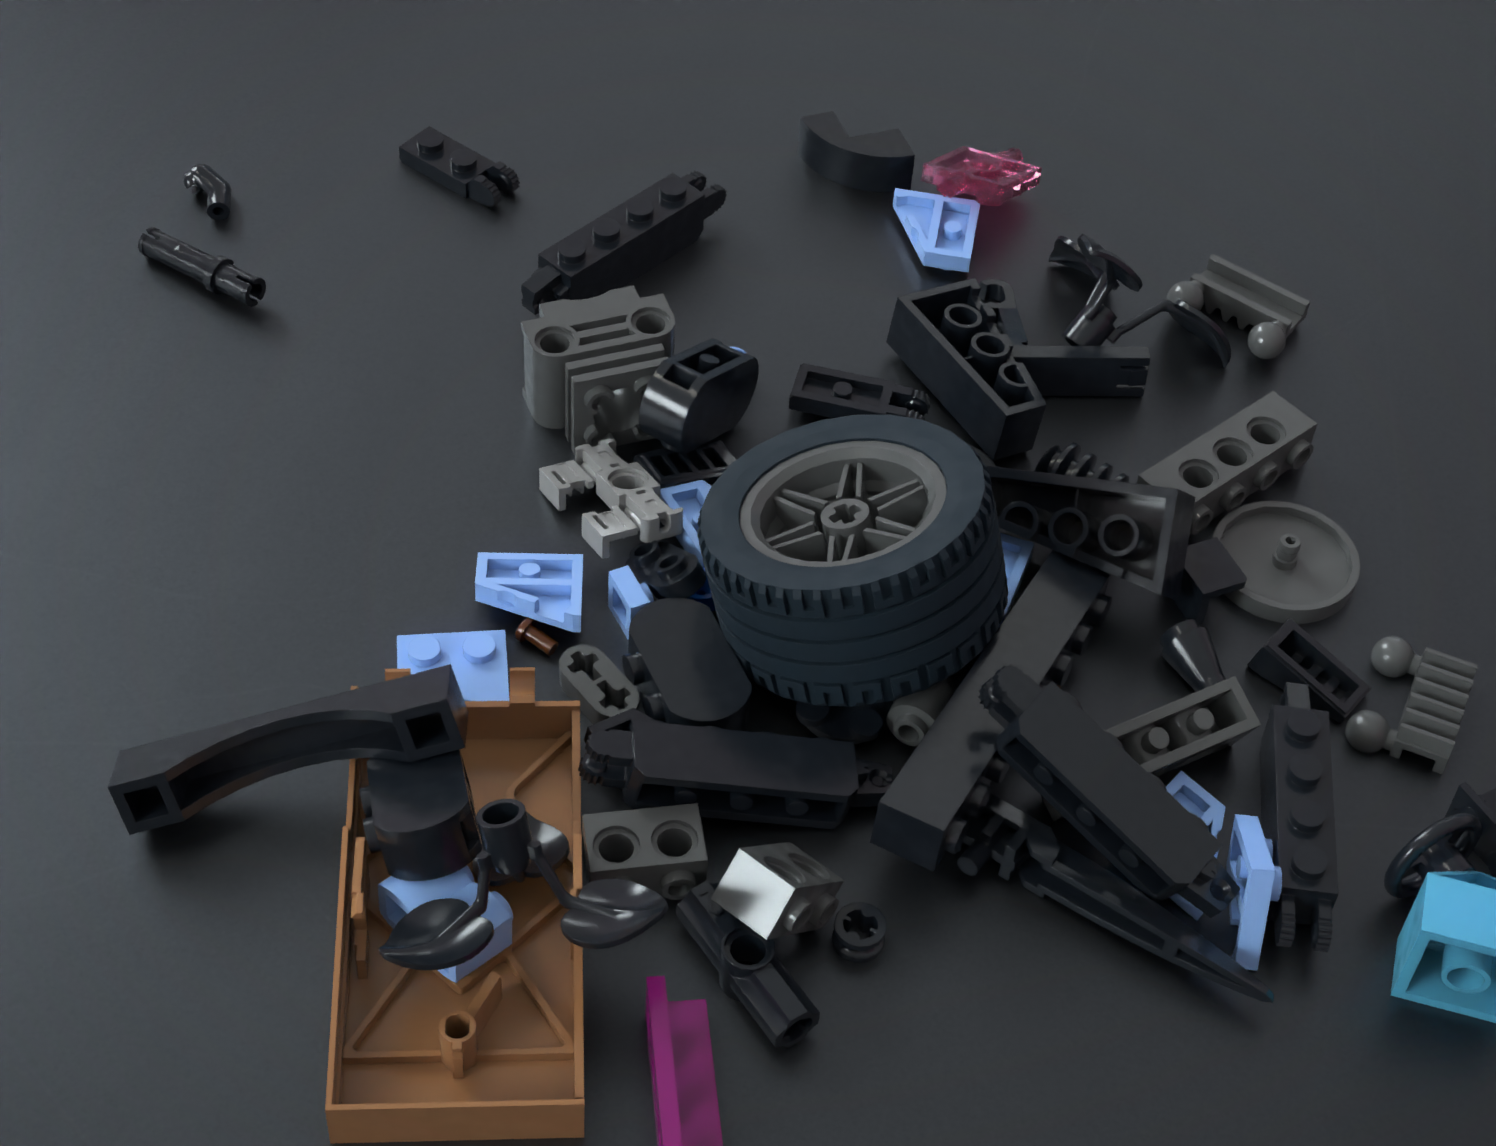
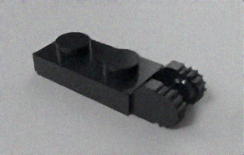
M430 126L399 146V158L402 163L462 197H469L480 204L483 203L485 206L493 207L501 201L500 198L502 196L499 190H502L503 193L511 194L520 187L517 174L510 167H507L506 164L500 161L495 163Z
M803 363L802 365L800 364L790 394L789 409L830 418L850 415L891 414L925 421V418L922 416L928 414L931 398L924 391L896 385L894 381Z

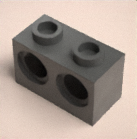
M698 803L582 814V850L587 884L601 879L629 880L657 892L663 898L680 900L686 897L691 888L707 881L708 857ZM611 861H621V862H620V863H613V862H611Z
M791 842L743 847L738 849L711 900L768 940L812 931L825 926L838 907L839 900L835 896L844 880Z

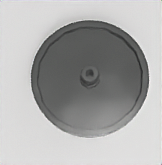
M1260 501L1243 505L1228 513L1219 522L1212 537H1217L1247 577L1243 589L1224 595L1243 610L1266 620L1285 623L1291 618L1296 624H1306L1331 617L1349 602L1360 575L1359 554L1348 534L1327 516L1303 505L1284 501Z

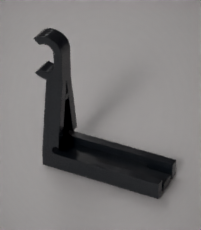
M998 279L980 281L979 286L981 290L979 297L983 300L994 299L1000 302H988L996 314L994 323H996L1000 334L1008 335L1013 344L1011 354L1016 362L1025 365L1042 396L1143 397L1148 366L1151 360L1148 347L1029 346L1011 285Z

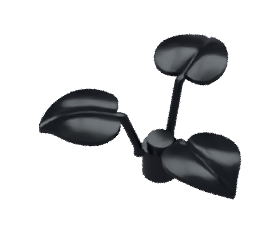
M1081 234L1078 237V244L1064 236H1059L1056 239L1049 262H1056L1075 268L1097 279L1085 306L1061 334L1070 346H1101L1106 339L1115 344L1121 335L1160 312H1168L1181 326L1206 342L1219 355L1224 368L1230 362V344L1221 328L1205 314L1181 300H1177L1174 303L1164 299L1115 329L1113 323L1117 317L1103 303L1111 289L1117 290L1120 286L1118 281L1129 289L1139 292L1143 286L1140 277L1119 256L1105 250L1098 242L1085 234Z
M500 799L486 804L476 815L482 841V851L476 855L472 863L474 876L478 880L475 902L469 906L463 900L445 898L421 904L397 923L387 942L378 949L385 960L414 970H441L460 965L479 954L494 936L492 922L481 917L487 909L489 886H501L515 880L520 883L525 881L526 878L544 876L560 904L564 908L570 909L561 919L563 935L571 943L588 949L610 948L632 940L664 917L665 912L668 911V905L666 900L657 892L641 884L623 879L595 880L585 885L578 897L570 895L554 872L569 855L570 847L567 837L555 827L541 822L528 814L522 802L515 799Z

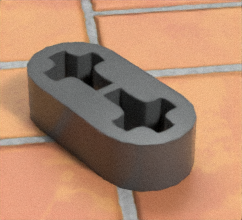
M576 645L562 653L559 659V684L572 701L580 700V710L592 724L632 708L639 710V693L636 687L603 651L591 645ZM592 670L593 680L586 674L587 672H590ZM605 697L613 706L605 708ZM622 705H624V709L619 710V709L617 708V707H621Z

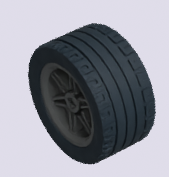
M891 414L850 415L819 420L787 430L755 446L730 464L712 485L700 510L697 536L721 630L747 677L783 698L812 705L852 707L888 702L926 690L957 673L982 652L1003 620L1004 609L1008 603V587L990 474L986 465L981 461L979 454L970 445L950 430L927 421Z

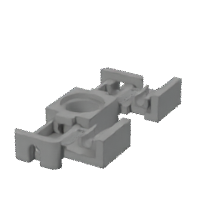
M615 439L600 440L598 445L593 447L590 444L579 445L575 448V461L571 460L539 468V490L558 511L566 510V494L572 496L573 489L582 494L584 493V486L590 489L596 485V494L611 511L599 514L592 511L582 514V537L602 559L609 557L610 541L637 535L638 531H640V541L645 543L680 535L683 531V508L673 510L660 498L661 485L638 462L628 464L616 454L617 441ZM660 522L664 525L663 528H660Z

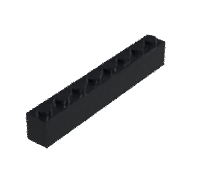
M1052 550L879 801L870 843L933 872L947 851L952 854L957 853L968 830L969 822L966 820L969 816L980 817L991 793L990 783L994 781L1000 784L1010 767V764L997 751L996 737L1004 728L988 713V709H983L984 706L980 704L981 700L978 698L980 695L978 691L986 681L995 675L998 669L1010 664L1013 667L1018 666L1020 670L1023 669V673L1025 675L1028 674L1043 689L1052 681L1059 686H1063L1073 666L1074 656L1072 655L1074 653L1079 656L1083 655L1093 633L1094 627L1092 624L1100 627L1106 618L1112 602V597L1105 595L1111 574Z

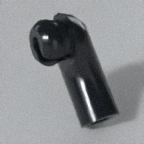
M193 165L192 170L186 172L183 177L185 187L188 189L192 186V194L196 195L205 191L208 195L207 214L209 217L215 220L226 219L230 214V184L209 165Z

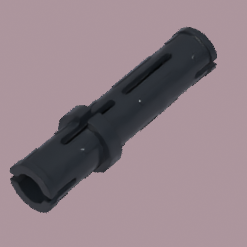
M155 227L146 229L147 233L154 236L155 239L142 233L138 243V249L142 255L203 282L206 285L205 288L212 293L218 295L225 293L247 306L253 307L258 304L257 300L249 295L259 300L263 299L266 292V282L264 279L237 268L233 265V260L224 256L214 257L179 239L165 234Z

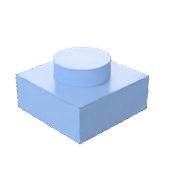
M627 565L609 571L608 607L626 638L629 639V627L632 619L639 610L654 602L648 585L646 583L639 584Z

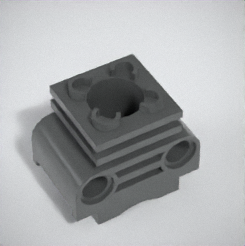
M633 285L609 290L604 294L589 299H562L539 304V318L521 321V331L524 335L525 386L522 387L523 397L536 423L550 429L565 428V435L568 442L571 441V449L574 455L577 446L583 444H590L592 447L597 446L598 441L604 439H615L617 441L616 446L654 438L640 429L639 410L644 392L654 372L663 360L674 356L676 322L664 294L640 298Z

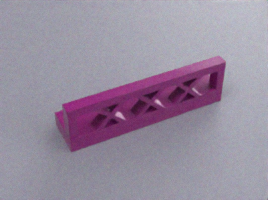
M665 975L646 977L645 1021L657 1145L723 1146L706 999L668 1001Z

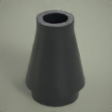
M1190 619L1180 622L1161 636L1162 657L1195 692L1226 680L1209 630L1206 627H1200L1197 620Z

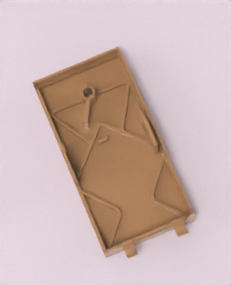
M535 667L510 668L509 701H465L469 712L466 746L460 750L471 786L475 812L477 815L483 806L496 800L515 799L522 802L526 812L535 819L561 831L567 837L570 852L567 859L554 872L570 895L578 897L582 890L581 776H579L580 771H578L581 760L580 700L535 701ZM411 668L385 669V681L411 675ZM351 686V690L359 688L358 686ZM370 758L350 759L346 826L342 827L325 1104L330 1144L584 1138L583 947L571 943L562 933L561 919L570 909H566L560 904L544 876L526 878L525 881L520 883L515 880L501 886H489L490 892L496 891L507 900L513 912L512 944L457 983L447 979L437 970H414L385 960L379 953L378 948L387 942L393 928L379 911L378 884L391 875L388 874L382 851L371 854L363 826V819L366 816L359 788L369 786L366 763ZM472 861L467 866L473 874L475 883H478V880L476 879L473 873Z

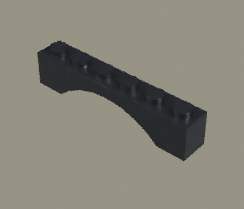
M449 664L121 750L110 778L108 789L129 835L185 821L207 806L242 788L297 768L329 761L356 758H381L413 762L463 749L466 746L469 712L452 666Z

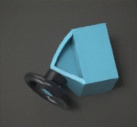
M1458 813L1433 823L1417 834L1398 852L1385 873L1384 887L1391 896L1407 898L1417 895L1397 938L1390 996L1496 1023V878L1476 871L1474 866L1467 860L1480 839L1482 827L1480 821L1474 815ZM1416 872L1419 874L1413 878L1402 881V879Z

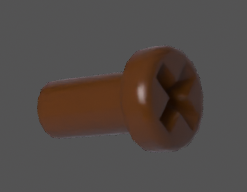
M524 619L515 632V638L521 643L527 640L551 656L559 643L536 627V620Z

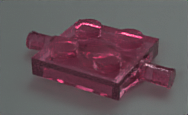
M962 146L924 163L921 181L937 185L936 190L941 192L944 197L948 195V198L965 193L976 196V201L980 204L1000 206L1005 201L1015 196H1020L1023 192L1039 185L1042 167L1022 162L1023 154L1018 148L1014 150L1015 147L1007 151L991 153Z

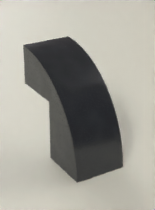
M833 111L800 117L797 152L809 167L823 177L838 184L864 191L894 192L895 188L911 190L915 154L899 129L849 137Z

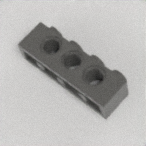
M1272 391L1139 474L1136 484L1180 489L1194 496L1195 503L1190 534H1199L1208 526L1212 519L1225 511L1231 512L1235 510L1246 497L1255 491L1268 489L1278 476L1289 469H1298L1303 466L1313 452L1314 446L1311 443L1318 423L1275 391Z
M1233 676L1104 731L1114 735L1122 743L1124 750L1142 768L1159 777L1233 745L1259 727L1261 723L1236 676ZM1040 794L1053 822L1064 818Z

